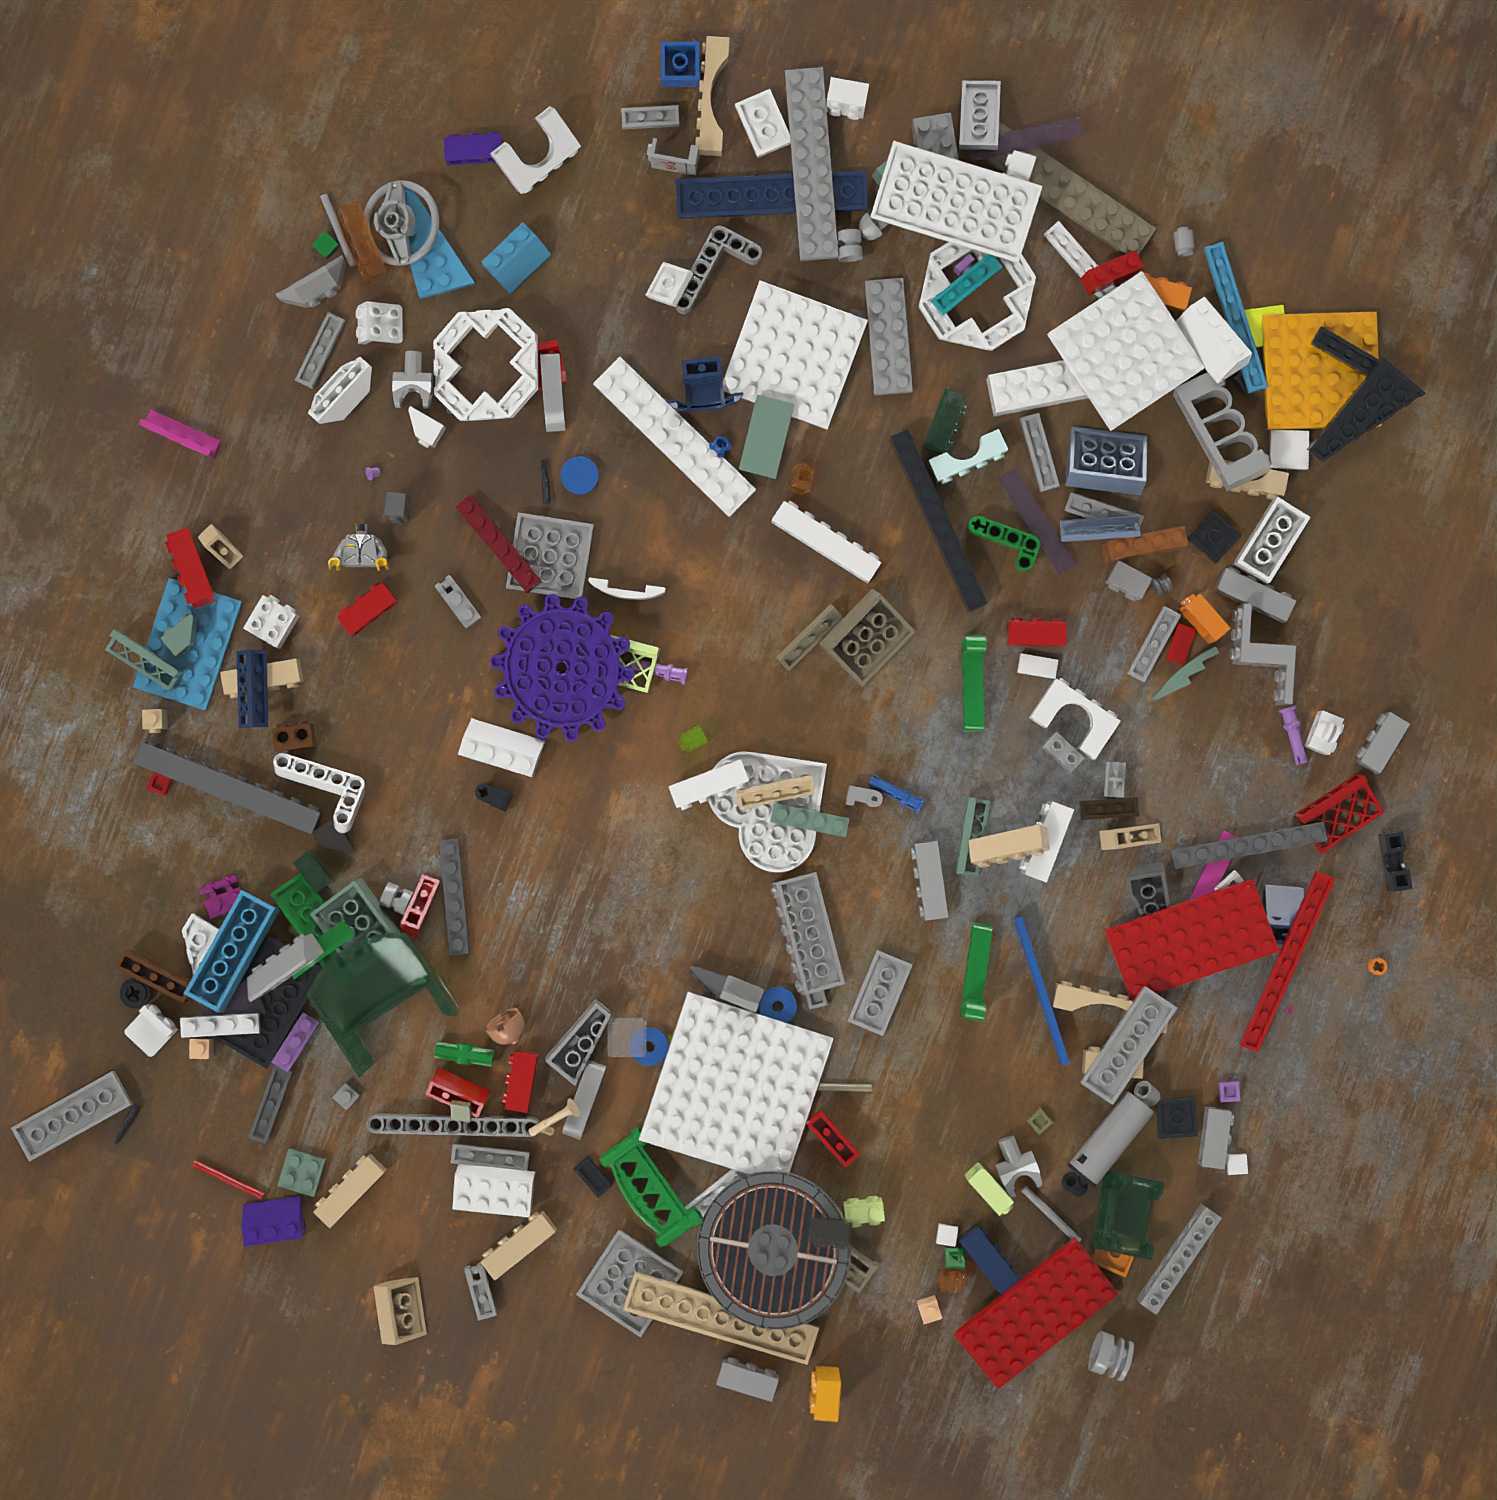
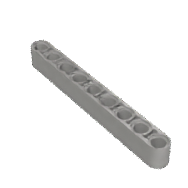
M377 1113L369 1118L367 1128L372 1133L532 1137L526 1128V1124L533 1122L536 1125L540 1121L536 1117L479 1115L478 1118L472 1116L471 1121L477 1122V1130L470 1129L469 1122L457 1120L454 1121L458 1122L459 1128L454 1130L449 1125L450 1121H452L451 1115ZM373 1119L381 1121L382 1125L380 1128H376L373 1125ZM393 1119L400 1121V1128L393 1127ZM414 1119L418 1120L420 1128H413L411 1121ZM431 1120L438 1121V1129H433L430 1126ZM494 1121L497 1124V1129L490 1130L488 1122ZM514 1122L517 1129L510 1131L507 1128V1123Z

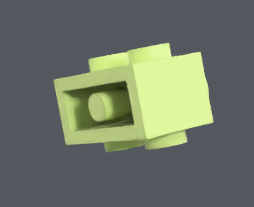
M869 1196L863 1200L850 1198L843 1202L845 1222L850 1227H860L862 1223L879 1225L881 1224L880 1221H885L883 1201L878 1196Z

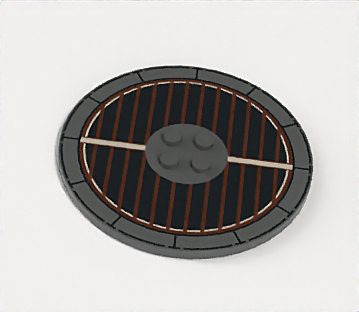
M761 1171L746 1175L725 1187L711 1202L702 1219L704 1223L700 1225L697 1255L703 1280L717 1303L733 1317L746 1324L770 1330H783L801 1326L812 1321L828 1309L838 1297L846 1282L851 1263V1241L844 1217L836 1203L822 1188L802 1176L785 1171Z

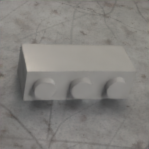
M1391 712L1379 716L1376 721L1377 727L1368 734L1366 738L1368 742L1365 747L1360 748L1356 755L1358 757L1356 762L1375 774L1382 772L1410 725Z
M1205 1106L1198 1164L1200 1166L1225 1169V1164H1228L1229 1153H1227V1147L1231 1144V1134H1229L1230 1126H1233L1234 1122L1232 1111Z
M728 1357V1359L723 1358L716 1385L772 1402L779 1375L772 1369L765 1368V1370L757 1368L758 1366L755 1364L746 1363L745 1365L739 1363V1360L736 1358Z

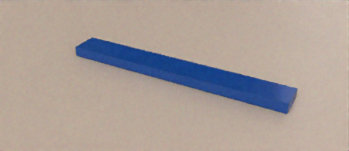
M1020 915L1013 917L1059 1062L1063 1066L1070 1064L1023 918Z

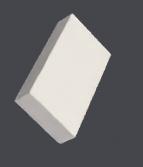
M1020 654L1017 673L1055 679L1058 660Z

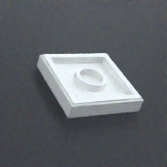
M663 262L646 296L676 307L693 273L690 270Z
M1270 430V469L1308 470L1309 451L1306 449L1309 447V431Z

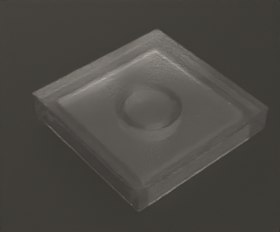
M609 1018L608 1057H646V1018Z

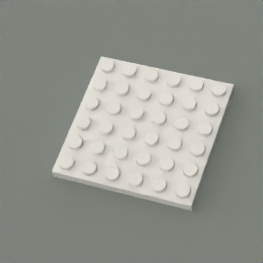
M1142 271L1047 334L1110 431L1205 368Z
M759 281L723 380L724 392L732 395L743 392L741 398L754 403L757 394L793 403L792 417L828 430L868 320Z

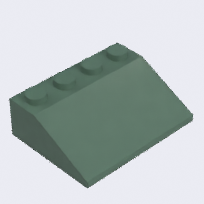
M362 878L351 882L310 913L323 933L343 920L347 922L356 936L341 947H338L336 951L354 976H357L406 940L385 909L379 905V901Z

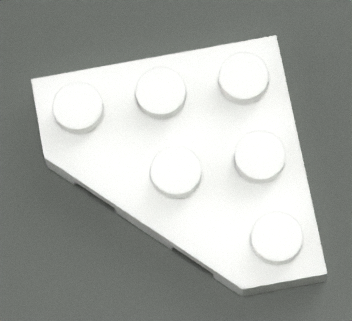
M194 913L191 914L182 929L193 976L219 931L217 927Z

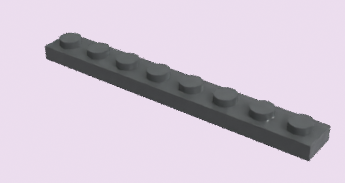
M1324 822L1174 849L1170 850L1173 868L1179 869L1327 841Z

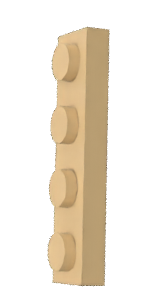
M812 775L736 790L739 809L815 794Z

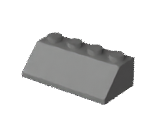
M312 933L307 936L303 934L293 940L295 944L292 946L286 945L279 950L281 954L278 956L276 954L265 960L267 964L264 966L260 964L251 970L253 974L247 977L248 999L250 1002L267 994L325 953Z

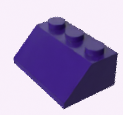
M301 1196L243 1204L242 1235L244 1247L303 1238L306 1235Z

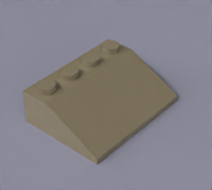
M871 589L819 644L863 687L915 633V630L880 593Z

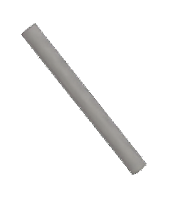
M323 194L320 196L349 267H353L356 265V261L327 194Z
M1026 1185L1021 1189V1192L1071 1240L1074 1237L1078 1242L1082 1240Z

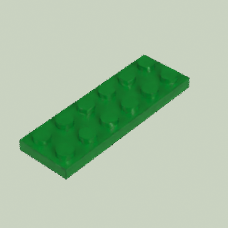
M303 872L270 894L299 936L302 934L307 936L312 933L315 939L324 934L310 915V913L324 904V901ZM336 950L319 961V964L337 988L354 977V974Z

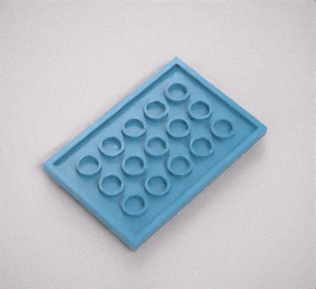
M169 578L146 649L183 673L171 692L140 672H137L133 687L207 711L243 602L214 593L216 602L194 609L192 604H187L184 593H187L185 586L181 587L179 581ZM186 614L196 615L198 621L195 645L181 657L174 656L161 639L164 635L163 632L167 628L175 627L180 623L178 620ZM151 662L145 663L148 673L157 672L154 664ZM168 673L161 674L162 681L169 685L173 677Z

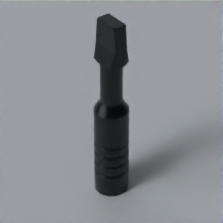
M541 460L543 503H551L547 460Z
M133 1104L123 1121L122 1128L117 1134L114 1141L115 1144L119 1142L127 1127L131 1125L140 1109L139 1105Z

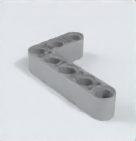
M723 226L714 227L690 270L693 275L688 285L695 283L698 285V288L691 291L687 285L679 302L687 300L689 305L683 308L679 306L678 302L676 305L677 311L681 314H687L692 310L723 251L750 265H756L762 258L760 246ZM717 233H722L725 237L722 240H717L714 236ZM734 242H739L742 246L739 249H734L731 245ZM708 250L716 252L713 257H708L705 253ZM756 251L759 255L756 258H751L748 253ZM703 266L707 271L704 274H700L696 271L697 268Z

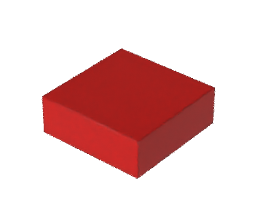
M153 772L147 789L166 796L173 779Z

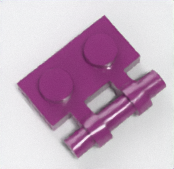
M236 874L230 877L228 875L224 876L222 880L214 883L211 881L206 883V886L199 888L201 895L210 894L211 898L204 900L210 919L225 914L232 908L242 890V887L234 889L232 885L238 882ZM225 887L227 892L218 895L216 890Z

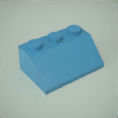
M522 222L482 261V264L511 294L551 256V253Z

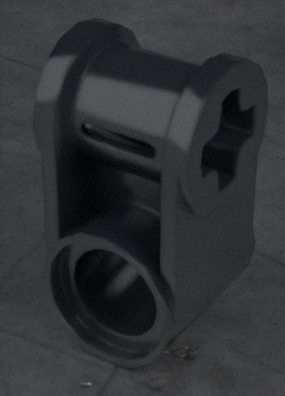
M480 784L475 790L477 799L507 812L514 795L487 784ZM485 787H487V792H489V795L484 796V798H482V794L479 793L480 789L484 790Z

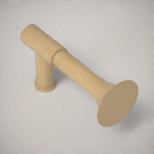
M568 1099L567 1106L563 1110L529 1129L530 1135L535 1136L540 1132L550 1136L553 1135L554 1128L549 1126L569 1115L579 1117L580 1111L577 1104L572 1099Z

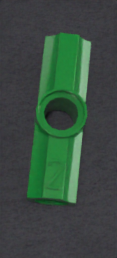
M437 1041L435 1058L451 1060L464 1065L478 1064L491 1067L493 1065L494 1049L475 1047V1045L468 1043L454 1044Z

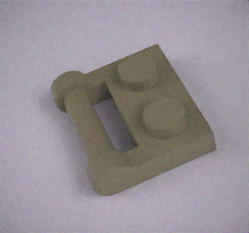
M851 1244V1256L867 1266L868 1270L865 1273L856 1265L850 1263L845 1283L860 1293L878 1268L879 1263L875 1260L871 1261L853 1248Z

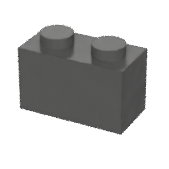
M386 492L384 515L395 524H404V521L409 522L412 499L404 493Z

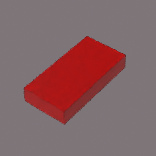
M1177 623L1165 660L1184 666L1197 629Z

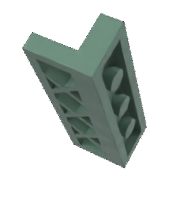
M113 629L109 635L112 639L105 650L171 692L183 672L122 632ZM117 641L124 645V652L117 653L112 650ZM135 652L140 655L141 662H131L129 653ZM151 662L154 664L157 672L148 673L145 663ZM168 673L173 677L169 685L162 681L161 674Z
M967 797L955 869L957 874L976 877L979 875L980 867L978 865H975V872L965 871L966 861L970 859L968 840L976 839L979 835L980 837H985L990 801ZM976 803L985 804L984 813L980 816H977L974 812ZM978 821L982 826L981 832L974 835L971 831L972 824Z

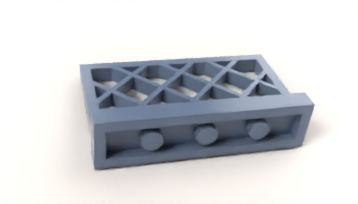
M1137 515L1060 520L1062 542L1140 537Z

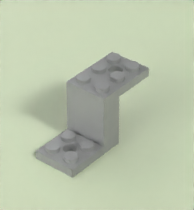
M1252 604L1237 606L1236 610H1233L1232 621H1235V627L1231 631V640H1234L1233 648L1230 650L1232 664L1278 667L1274 675L1277 689L1274 690L1273 700L1279 706L1293 704L1296 646L1250 643Z

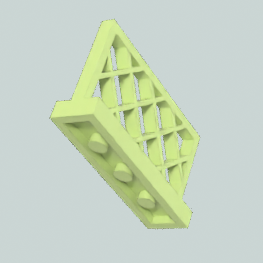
M629 640V649L622 652L620 656L630 652L635 660L627 665L624 664L620 656L619 660L625 667H629L637 662L642 672L636 674L632 680L620 682L618 685L648 693L661 649ZM644 657L652 658L651 666L643 670L639 660ZM642 674L647 680L645 688L637 686L634 681L635 678Z

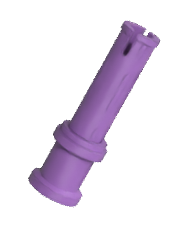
M639 660L643 670L651 666L652 662ZM637 662L629 666L635 671H641ZM656 663L653 675L664 677L666 681L674 680L685 685L689 669L673 667V664L666 666Z
M1290 706L1280 709L1279 713H1282L1284 720L1283 728L1287 730L1295 764L1299 765L1300 763L1308 762L1299 731L1301 723L1297 720L1296 706Z

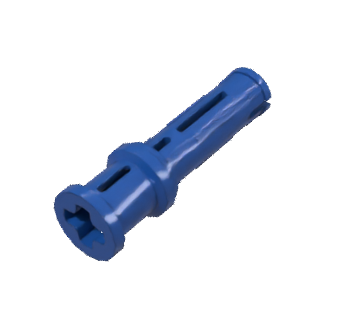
M874 774L868 784L900 802L901 806H907L914 810L916 814L919 813L926 800L914 796L909 790L899 789Z

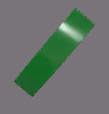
M345 920L316 939L325 953L292 975L293 979L299 977L310 967L356 936Z

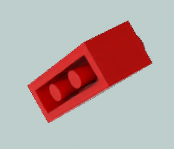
M1134 250L1087 270L1080 278V281L1088 296L1134 277L1136 273L1138 274L1144 268V265L1137 251Z
M383 582L374 584L369 588V593L365 596L363 594L358 596L352 606H346L339 611L340 615L336 618L350 636H356L399 603Z
M1012 618V621L1007 622L1006 646L1064 647L1066 646L1067 622H1061V619H1050V622H1042L1041 618H1032L1031 622H1023V618Z
M516 1049L514 1054H510L509 1065L512 1067L511 1073H507L505 1084L508 1085V1091L503 1094L502 1103L505 1104L504 1109L526 1113L529 1111L539 1053Z
M438 1067L425 1095L449 1106L452 1100L471 1102L472 1116L478 1118L491 1091Z
M821 1108L806 1121L810 1129L845 1168L860 1155L855 1146Z

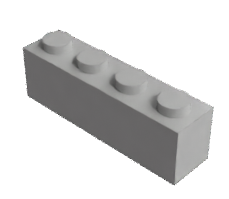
M1230 567L1229 569L1222 570L1213 591L1240 604H1252L1253 610L1278 622H1287L1296 603V600L1291 599L1292 595L1286 592L1279 593L1274 591L1275 587L1269 584L1262 585L1257 583L1258 580L1252 576L1247 575L1245 577L1240 575V571Z
M938 841L915 843L914 848H911L912 860L916 859L917 867H913L915 879L918 878L919 886H916L917 897H921L922 905H919L920 917H924L925 921L948 918Z

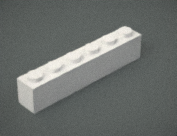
M784 501L771 523L864 582L869 583L881 564L878 561L879 557L872 552L867 554L858 543L853 542L852 544L848 542L844 534L840 532L834 533L825 522L821 521V523H818L809 512L805 511L803 513L799 511V506L791 501L788 503Z

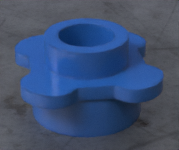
M717 436L715 441L709 444V448L714 450L717 456L723 457L726 451H730L731 445L725 437Z

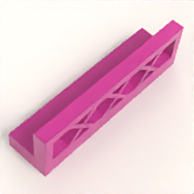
M150 410L146 421L141 419L139 425L212 459L215 458L222 443L211 436L153 410Z

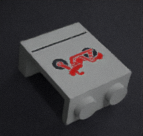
M653 138L652 144H648L647 155L648 161L651 162V168L696 176L700 158L699 146L691 145L689 159L687 160L658 154L657 138Z

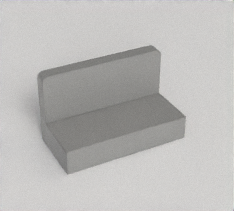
M729 975L720 998L756 1012L764 989Z

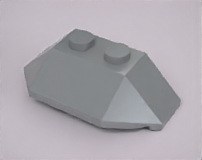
M341 255L286 289L276 293V296L281 302L304 308L316 307L321 303L322 299L326 297L331 298L340 290L347 262Z

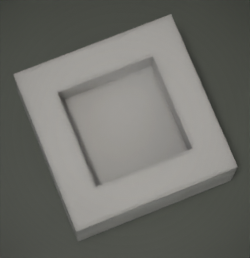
M346 1082L332 1098L348 1110L360 1094Z

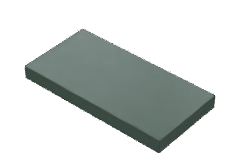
M757 394L739 470L776 479L794 408L793 403Z

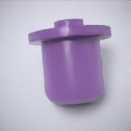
M367 467V478L373 480V478L379 477L380 469L377 467Z

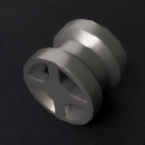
M1165 573L1160 578L1151 580L1152 588L1158 597L1162 596L1166 591L1170 592L1173 590L1172 583Z

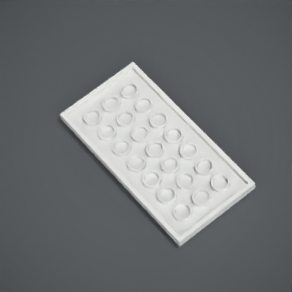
M893 141L870 218L1018 263L1042 186Z

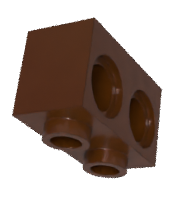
M307 720L298 721L295 726H289L288 723L278 724L277 728L272 729L275 752L317 747L314 725L308 723ZM303 729L308 733L307 738L304 740L299 737V733ZM283 732H286L289 736L285 743L280 739Z

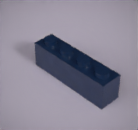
M975 1224L958 1239L1002 1295L1020 1281L1022 1276L1012 1271L1013 1265L1007 1257L1004 1259L999 1254L1001 1249L995 1242L991 1244L987 1238L990 1235L983 1226L979 1228Z

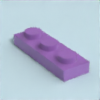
M302 1013L271 1063L289 1073L320 1022Z

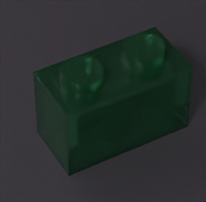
M307 851L293 862L294 866L316 893L322 892L336 881L313 851Z

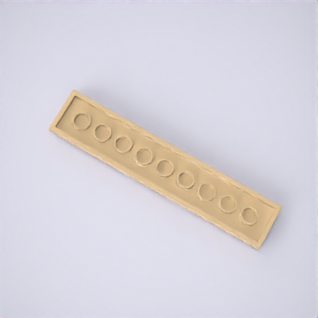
M634 1271L623 1306V1310L806 1365H808L819 1330V1326L810 1323L783 1330L754 1327L736 1319L725 1311L710 1293Z

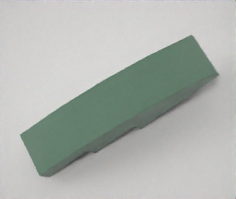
M1217 647L1210 648L1180 667L1161 685L1151 697L1152 700H1158L1191 684L1188 676L1205 669L1202 661L1219 654Z

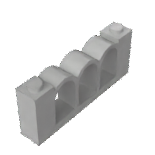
M1207 372L1176 387L1173 396L1226 491H1230L1269 472L1271 459L1268 454H1264L1262 449L1257 451L1258 443L1252 434L1243 432L1245 420L1239 411L1231 409L1232 397L1229 391L1224 388L1226 380L1217 384ZM1211 397H1218L1225 402L1226 408L1201 420L1194 408V405ZM1225 419L1232 420L1238 425L1239 430L1215 443L1206 429ZM1236 442H1244L1249 445L1252 453L1229 465H1226L1219 450Z

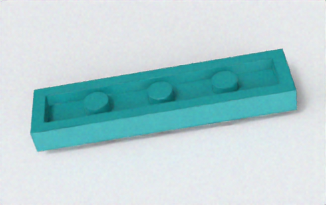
M987 254L934 297L931 303L943 317L1000 271L1002 265L993 255Z

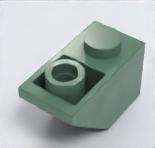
M193 614L182 616L178 620L180 623L175 627L167 628L163 632L164 635L161 639L174 656L181 657L195 645L198 618Z

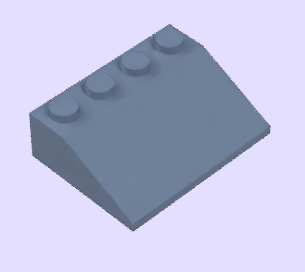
M1071 427L1065 486L1142 495L1146 484L1147 436Z

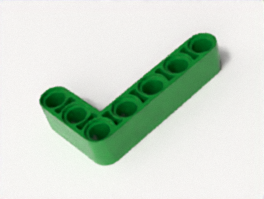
M966 635L961 641L964 732H983L982 655L986 653V635Z
M972 923L960 1007V1016L963 1019L982 1022L985 1019L986 1004L983 1002L992 937V924Z

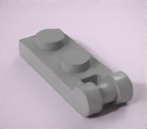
M449 574L445 577L446 580L442 583L438 582L434 586L467 629L482 617ZM451 586L454 590L447 594L445 589Z
M477 1263V1266L464 1267L478 1321L497 1316V1309L484 1266L481 1263ZM479 1273L480 1279L474 1280L473 1275Z

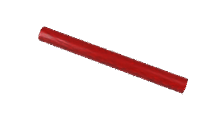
M195 1160L193 1167L260 1200L265 1196L264 1192L205 1163Z

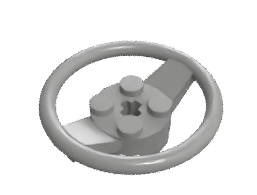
M402 180L390 182L379 188L367 202L362 218V231L368 248L378 259L391 265H408L424 257L432 248L439 231V212L429 192L414 182ZM405 188L417 192L425 199L432 217L431 231L427 241L421 249L412 255L409 237L415 232V216L412 208L405 205ZM384 194H386L385 200L374 215V225L377 232L387 238L394 257L380 251L370 233L372 210Z

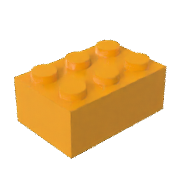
M815 1366V1371L811 1372L812 1391H810L809 1403L810 1413L814 1414V1420L838 1422L841 1387L839 1367Z

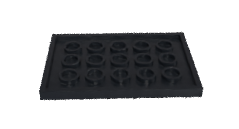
M269 934L265 936L224 1012H216L212 1009L209 1014L211 1016L259 1013L260 1033L217 1035L211 1037L266 1069L271 1064L325 972L322 966L316 963L296 979H293L291 976L267 994L250 1002L248 999L247 977L253 974L251 970L260 964L262 966L267 964L266 959L274 954L278 956L281 954L279 950L286 946V944Z

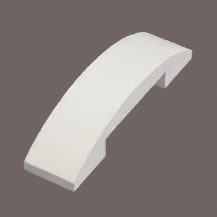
M589 578V583L596 589L620 599L646 600L661 596L666 592L664 587L646 585L645 593L608 588V580Z

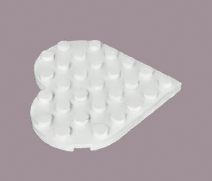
M737 752L728 755L718 762L713 770L741 759L749 782H746L747 786L741 789L812 775L815 794L739 809L736 789L733 787L728 789L729 793L719 797L717 794L711 795V800L708 801L711 809L720 820L730 826L739 828L741 848L746 857L755 866L770 872H785L796 868L810 855L815 843L816 831L770 822L773 805L776 803L819 812L827 764L754 752Z

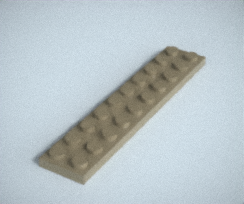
M999 122L998 150H979L977 153L979 157L1006 174L1008 169L1004 167L1008 154H1012L1014 150L1035 156L1036 160L1029 182L1042 186L1039 196L1041 199L1123 255L1134 250L1139 255L1156 230L1154 226Z

